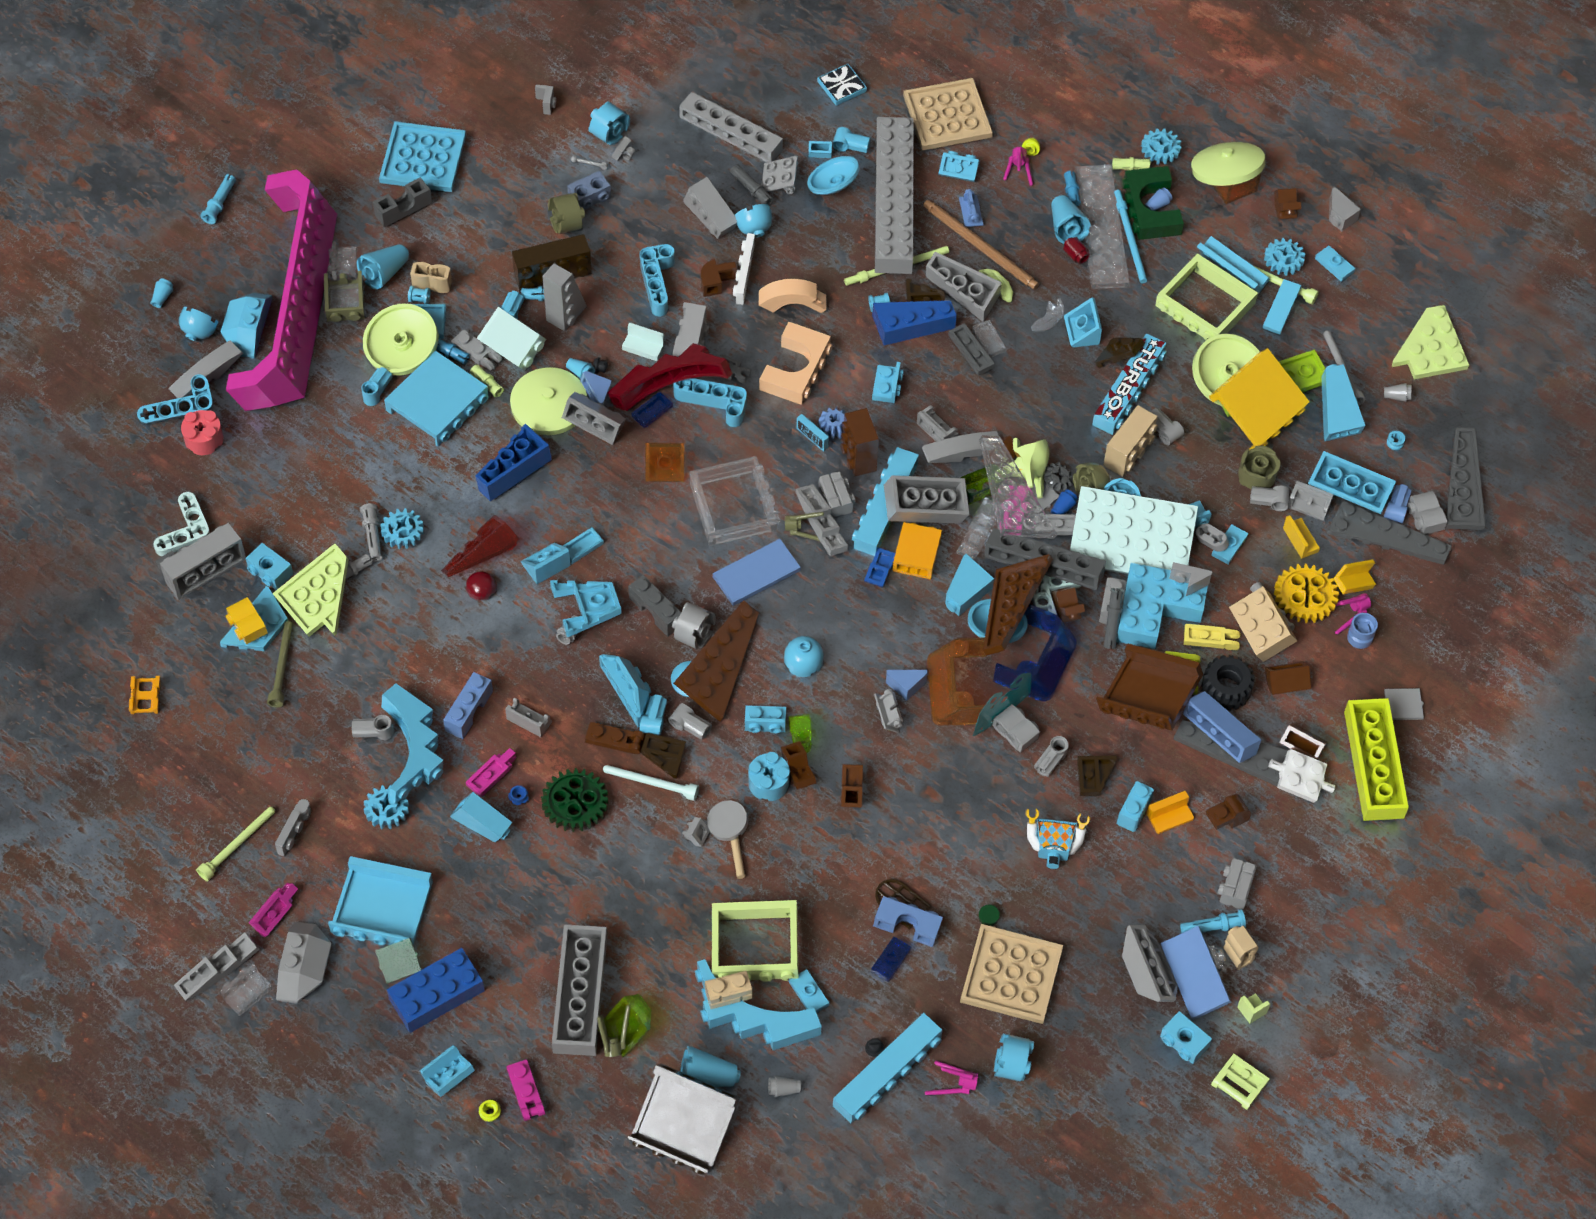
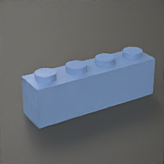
M1204 691L1190 698L1183 714L1236 761L1241 763L1257 754L1261 739Z

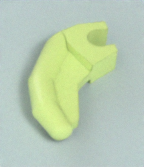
M991 269L978 271L1000 281V296L1006 302L1012 301L1013 290L1011 285L998 271Z

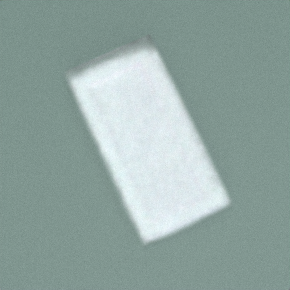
M990 320L972 327L975 336L990 358L1006 352V347Z

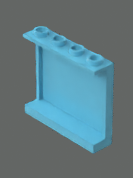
M435 350L384 402L387 412L393 414L396 411L435 438L436 446H439L442 442H446L450 435L459 429L468 417H471L481 404L483 405L488 400L489 395L487 385Z
M350 856L348 861L349 871L333 920L328 923L330 932L339 937L350 936L358 941L369 940L378 945H393L400 950L412 949L432 887L431 873Z

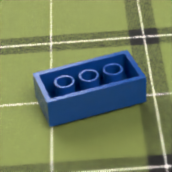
M462 948L387 989L389 1000L409 1033L485 991L483 980Z

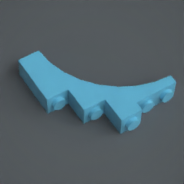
M395 683L382 695L381 707L401 727L407 740L409 757L400 777L390 787L389 801L393 804H396L401 799H405L414 787H418L422 781L430 784L434 779H439L443 773V759L434 754L438 747V734L428 728L433 721V709Z
M705 959L697 961L695 976L698 983L702 982L704 988L701 991L705 1000L703 1001V1010H700L703 1022H707L710 1029L732 1022L735 1034L739 1033L741 1040L763 1033L764 1040L767 1045H771L772 1051L821 1035L822 1026L815 1008L794 1012H778L764 1010L740 1000L737 1003L710 1009L705 992V981L715 979L716 977L712 974Z

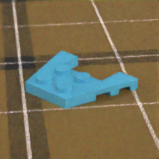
M550 580V587L554 598L574 594L582 615L563 619V627L567 637L621 614V606L612 582L587 581V584H576L575 581L558 583V580Z

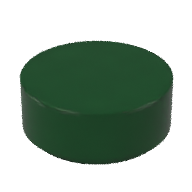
M984 905L979 910L978 918L981 924L994 926L999 921L1000 913L997 907Z

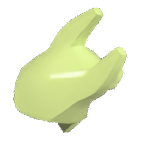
M1014 438L1013 449L1017 459L1002 467L1003 478L1024 479L1027 481L1029 488H1033L1035 484L1038 499L1043 498L1044 472L1050 455L1048 442L1043 439L1020 446L1019 439Z

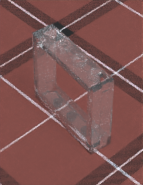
M756 456L689 471V484L709 546L777 530V522H780L779 513L777 510L774 511V498L772 494L769 495L768 493L769 483L767 478H763L764 468L763 465L758 463ZM752 473L767 519L716 531L701 484Z

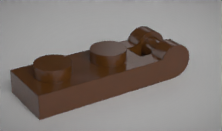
M590 722L585 743L627 753L640 754L642 748L640 744L644 741L645 734L641 731H630Z

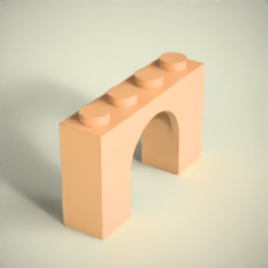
M788 322L781 336V347L804 355L808 359L809 364L797 372H787L766 365L759 379V390L802 405L804 399H808L810 395L811 385L817 381L819 369L822 370L825 365L826 355H830L833 345L830 344L831 336Z

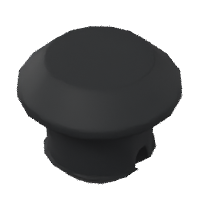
M597 357L593 363L595 373H598V371L605 373L608 362Z
M873 1038L865 1045L866 1053L871 1057H877L884 1051V1044L879 1039Z

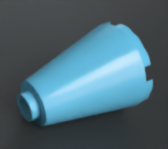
M1060 195L1054 198L1051 206L1054 233L1057 240L1062 244L1070 237H1077L1082 241L1089 234V227H1091L1088 217L1067 196Z
M398 244L363 254L357 259V269L362 271V275L366 278L364 282L372 289L377 290L382 288L409 260V251L405 246Z
M687 1046V1050L685 1049L680 1072L715 1087H733L735 1082H739L740 1070L737 1069L736 1064L692 1046Z

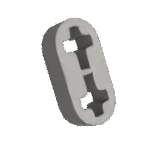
M1201 524L1197 527L1196 535L1201 543L1217 552L1228 548L1229 540L1224 532L1210 524Z

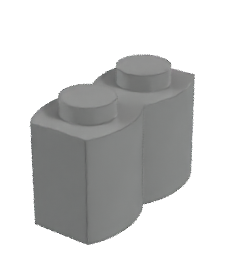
M1433 491L1410 496L1407 509L1409 514H1412L1415 518L1414 523L1417 530H1420L1423 534L1445 530L1447 519Z
M1012 704L996 716L993 721V727L997 732L1006 738L1019 752H1022L1039 737L1040 731L1037 724L1026 719L1024 712Z

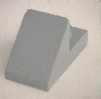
M1173 562L1169 579L1179 583H1189L1186 596L1209 585L1212 571Z

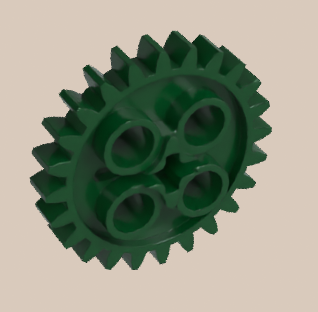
M575 768L574 773H571L569 769L566 770L565 775L559 772V778L552 776L553 783L546 782L547 789L542 790L544 796H541V802L543 803L542 810H545V817H549L550 823L556 821V828L564 825V831L571 827L572 832H575L576 827H579L582 832L583 826L586 825L591 829V822L598 824L597 817H604L602 811H607L606 804H608V791L604 790L605 784L600 783V777L593 779V772L586 775V769L578 773L577 768ZM574 785L580 786L577 789L571 788ZM558 798H564V799H565V800H563V801H561V802L556 801V799H558ZM589 798L593 799L592 802H586L585 800ZM573 811L579 812V813L576 814V815H571V814H570V813L573 812Z

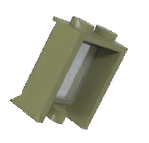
M358 271L357 280H348L347 274L341 273L339 275L340 281H329L328 273H324L325 314L327 322L365 319L362 271Z

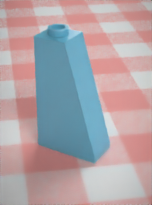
M1337 364L1329 365L1322 374L1323 430L1325 441L1360 434L1365 427L1344 364L1338 366Z

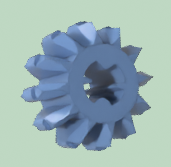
M837 407L835 410L828 408L827 412L823 411L818 420L819 428L825 434L831 436L832 440L835 437L841 440V433L844 432L842 422H844L845 410L838 411Z

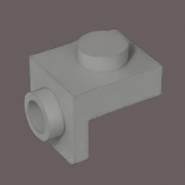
M536 85V99L543 100V114L551 115L552 108L556 106L553 86Z

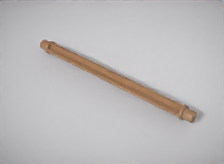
M930 200L925 201L923 206L928 209V212L949 226L1027 287L1035 290L1039 286L1034 277L1019 268L936 203H932Z

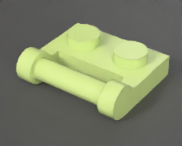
M1233 1054L1211 1085L1216 1089L1220 1088L1240 1102L1244 1109L1248 1110L1268 1083L1269 1078ZM1228 1077L1249 1092V1096L1246 1097L1223 1081V1079Z

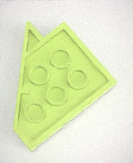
M1445 305L1426 308L1394 358L1392 367L1408 364L1414 379L1468 369L1469 363Z
M336 544L332 545L273 593L308 637L323 625H326L334 636L337 634L349 560Z

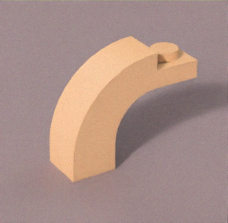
M783 279L767 284L759 290V306L774 313L787 304H802L822 313L826 310V294L818 291L817 284L801 279Z

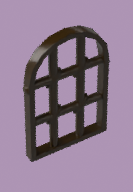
M884 880L876 888L875 898L879 906L881 902L878 899V893L882 897H890L879 890L885 884L895 892L891 897L900 896L908 904L915 905L914 902L918 899L927 906L924 911H928L931 908L929 903L907 887L906 884L898 880ZM889 883H897L900 885V888L895 889ZM904 888L915 897L912 900L907 899L900 891ZM904 921L900 922L909 930L913 927V924L909 926Z

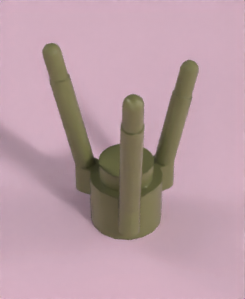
M824 512L785 515V531H790V535L820 541L815 535L797 530L801 529V520L823 516Z
M630 1005L626 1006L621 1041H618V1037H608L603 1016L597 1017L605 1057L622 1055L621 1049H626L625 1040Z

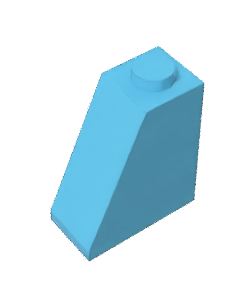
M968 554L963 556L946 593V607L958 616L991 591L994 584V578Z
M474 792L464 798L450 816L455 821L493 842L498 841L500 838L504 840L511 831L508 827L512 822Z

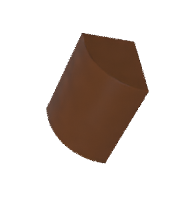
M1305 662L1265 667L1266 681L1272 695L1311 689L1310 668Z
M1294 723L1288 725L1279 742L1292 750L1316 760L1320 758L1328 744L1326 740Z

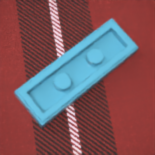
M1283 279L1263 324V329L1281 334L1300 292L1301 285Z

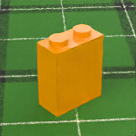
M903 522L893 561V572L931 579L941 542L942 530L935 527L920 526L916 523Z

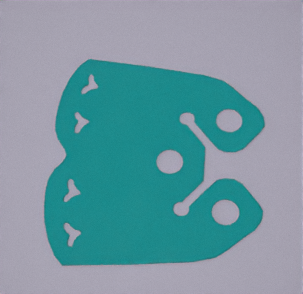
M1031 673L1019 675L1011 684L1010 689L1019 686L1018 689L1010 690L1004 696H1002L1003 692H999L990 698L979 714L973 736L980 734L993 725L991 721L1011 704L1016 707L1029 695L1031 691ZM1008 696V698L1003 703H1001L1002 700Z

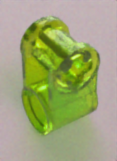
M810 715L789 716V728L793 743L800 741L806 753H808L812 747Z

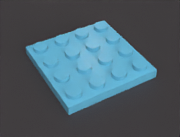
M394 121L379 182L405 186L421 177L430 190L452 192L466 139V130Z

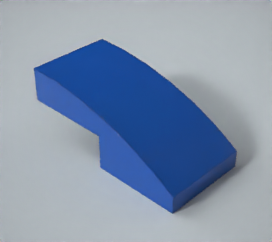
M877 548L864 582L883 588L893 567L895 553Z

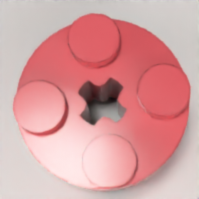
M199 410L188 412L185 415L181 431L186 447L196 455H209L215 452V449L222 445L224 439L221 424L215 412Z

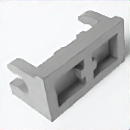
M932 405L918 412L917 424L936 442L958 436L956 432L958 429L955 427L950 428L935 414Z
M1296 481L1288 508L1324 521L1334 494Z
M513 698L512 706L508 705L505 708L507 720L539 737L543 736L552 723L549 715L545 714L543 716L520 704L517 698Z

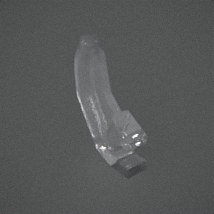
M1061 298L1057 299V306H1053L1051 301L1048 302L1045 316L1033 322L1031 326L1032 331L1043 332L1053 328L1063 318L1064 305Z

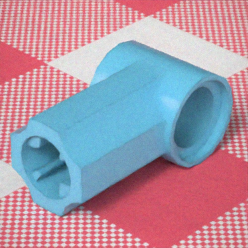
M839 127L836 131L832 147L841 152L851 149L867 153L871 137L853 134L848 128Z
M517 291L508 292L500 308L518 319V312L524 301V296Z
M383 367L377 368L370 380L362 384L363 402L366 405L375 406L379 403L381 393L392 379V374Z
M655 694L650 696L645 715L643 714L641 719V732L661 735L663 716L667 704V699L661 695Z

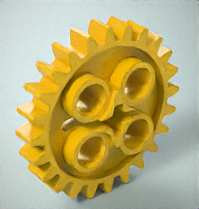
M1306 563L1304 568L1297 564L1296 569L1290 566L1288 571L1283 570L1282 576H1278L1273 595H1276L1275 602H1279L1278 608H1284L1286 614L1290 613V619L1296 616L1297 622L1303 618L1305 623H1308L1309 619L1316 623L1317 617L1321 621H1323L1324 616L1329 617L1331 611L1334 612L1339 595L1337 591L1338 586L1333 585L1334 579H1328L1329 572L1322 574L1323 568L1317 571L1315 570V565H1313L1310 569ZM1305 579H1307V581H1308V585H1307V596H1308L1307 607H1308V608L1305 607V599H1306V591L1304 590V589H1305V585H1306Z

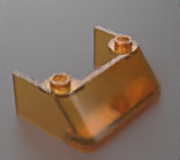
M985 637L957 638L928 655L927 672L931 719L935 724L942 726L977 723L979 714L985 705H974V700L970 693L956 691L954 658L986 657L983 651Z

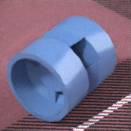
M1359 613L1354 616L1347 634V639L1353 647L1364 649L1371 645L1378 628L1376 618L1368 613Z

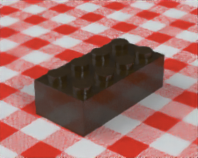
M585 234L512 251L514 276L519 291L522 288L543 286V275L553 264L572 273L574 278L592 274L591 253Z

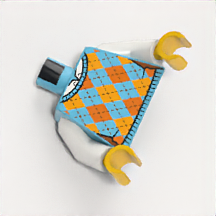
M1036 808L1035 816L1030 817L1029 809H1027L1025 814L1029 818V822H1027L1028 841L1032 848L1038 851L1039 858L1047 859L1048 868H1059L1060 860L1067 861L1069 855L1075 854L1082 846L1086 833L1085 825L1090 821L1089 815L1087 822L1082 823L1080 821L1081 814H1079L1077 817L1079 826H1077V823L1038 819L1039 811Z

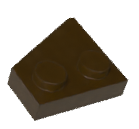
M911 279L905 280L907 302L945 301L944 291L933 289L925 284L920 286L911 283Z
M1115 337L1109 341V344L1096 359L1095 364L1098 368H1101L1109 360L1116 363L1123 359L1135 357L1145 343L1142 338Z
M646 733L641 750L642 755L671 777L677 779L686 748V741Z
M1117 756L1077 757L1079 796L1101 795L1116 764Z

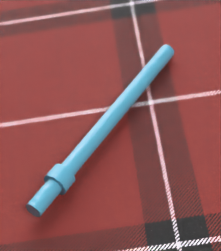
M1121 190L1114 191L1117 202L1116 209L1120 213L1140 283H1146V274L1127 213V203L1123 200Z

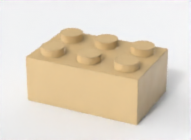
M1137 405L1107 444L1103 466L1122 477L1127 471L1131 472L1136 459H1140L1143 456L1145 447L1147 445L1150 446L1155 439L1154 432L1158 427L1156 424L1157 416Z
M1264 586L1229 607L1256 656L1263 662L1297 642L1276 602Z

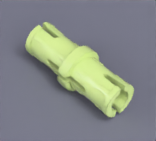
M1134 157L1113 158L1112 169L1135 170L1150 168V159H1134Z
M478 364L471 368L470 374L487 385L488 390L494 397H499L503 393L504 388L494 380L491 374H487Z

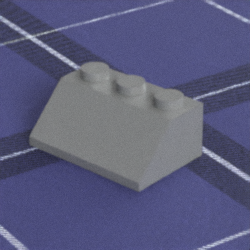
M574 392L568 398L562 418L611 445L615 442L626 420L621 414L612 412L605 408L604 405L588 399L584 394Z

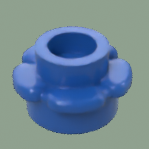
M514 786L508 798L514 805H521V803L528 801V791L523 786Z

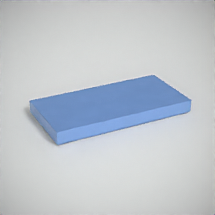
M778 539L714 572L713 578L734 606L801 571V567L781 539Z
M1199 926L1160 943L1192 1020L1231 1003Z

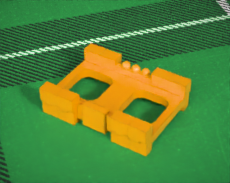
M131 676L130 688L132 693L131 699H129V712L131 714L151 712L158 714L160 676L138 679L135 676ZM141 682H152V690L139 691V685ZM139 700H151V707L149 709H138Z

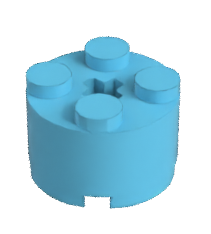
M607 101L599 109L595 108L592 111V120L588 131L603 142L614 145L623 137L621 136L623 130H628L630 116L610 101Z
M775 752L757 756L749 765L748 783L751 793L759 799H768V801L778 800L786 794L790 779L788 763Z
M1003 1033L1000 1038L1003 1046H1000L996 1053L994 1072L996 1073L994 1076L1024 1081L1026 1074H1029L1031 1062L1028 1061V1056L1032 1054L1034 1041Z

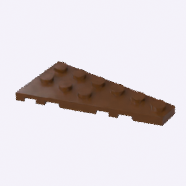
M1050 554L996 569L983 646L986 656L1005 651L1053 560Z
M744 600L673 683L719 722L723 719L759 614Z

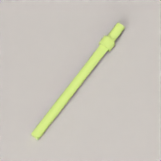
M945 246L913 256V264L931 259L934 252L942 255L949 253V248ZM875 269L867 272L864 270L857 272V275L845 278L844 282L846 286L857 282L863 283L868 281L869 278L885 273H875Z

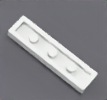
M747 233L746 240L742 241L741 251H744V254L739 257L741 269L737 270L736 273L738 285H734L733 288L736 304L740 305L744 304L755 246V234Z

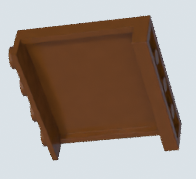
M1128 643L1124 649L1127 657L1104 698L1098 696L1096 698L1099 709L1105 714H1114L1123 719H1132L1141 724H1149L1159 729L1172 731L1203 676L1200 662Z

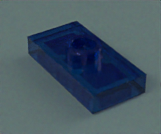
M658 392L632 412V418L645 429L671 409L673 403L661 392Z
M893 936L871 968V972L889 982L911 951V946Z

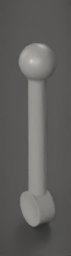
M575 155L571 157V161L574 163L581 162L599 166L604 170L608 167L606 162H593L580 159Z

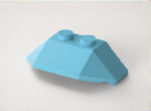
M251 293L229 302L221 334L226 342L231 340L242 351L241 357L255 358L273 298L272 295Z
M600 655V667L637 727H640L643 714L645 715L649 702V693H651L648 683H643L638 667H634L629 660L619 656Z

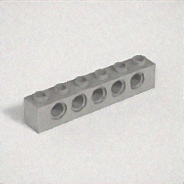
M691 92L679 106L680 118L765 162L774 161L783 150V138L779 135L773 134L762 126H758L748 119L720 107L717 103H713L701 95Z

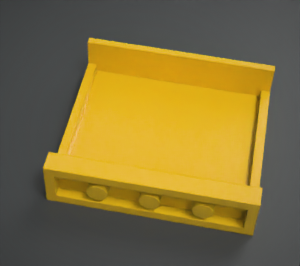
M1268 348L1255 355L1208 396L1212 402L1217 400L1221 402L1253 444L1249 450L1255 448V446H1266L1268 444L1267 440L1270 437H1276L1281 432L1279 429L1282 426L1286 427L1293 422L1292 417L1302 414L1306 410L1305 406L1309 403V400Z

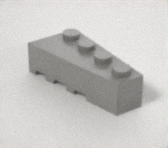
M934 252L926 265V277L982 322L985 321L1001 294L1000 281L937 252Z
M553 264L543 275L546 321L566 331L569 326L575 323L576 318L587 305L573 274Z

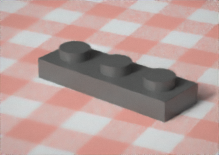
M965 323L949 330L948 336L978 376L994 368L995 363Z

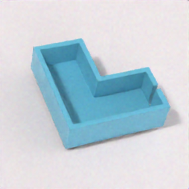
M1131 563L1116 642L1155 649L1162 616L1201 623L1208 585L1186 596L1189 583H1179L1169 579L1171 570Z

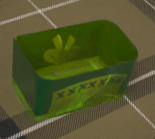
M989 465L960 477L965 479L969 505L1002 492L1003 476L995 465ZM986 482H992L995 484L985 489L982 488L983 484ZM976 489L978 492L969 493L967 490Z

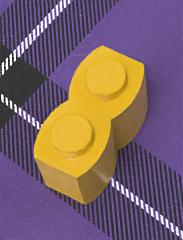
M248 597L226 608L228 614L225 617L230 626L234 625L236 627L234 632L239 641L243 639L248 644L268 633L263 620Z

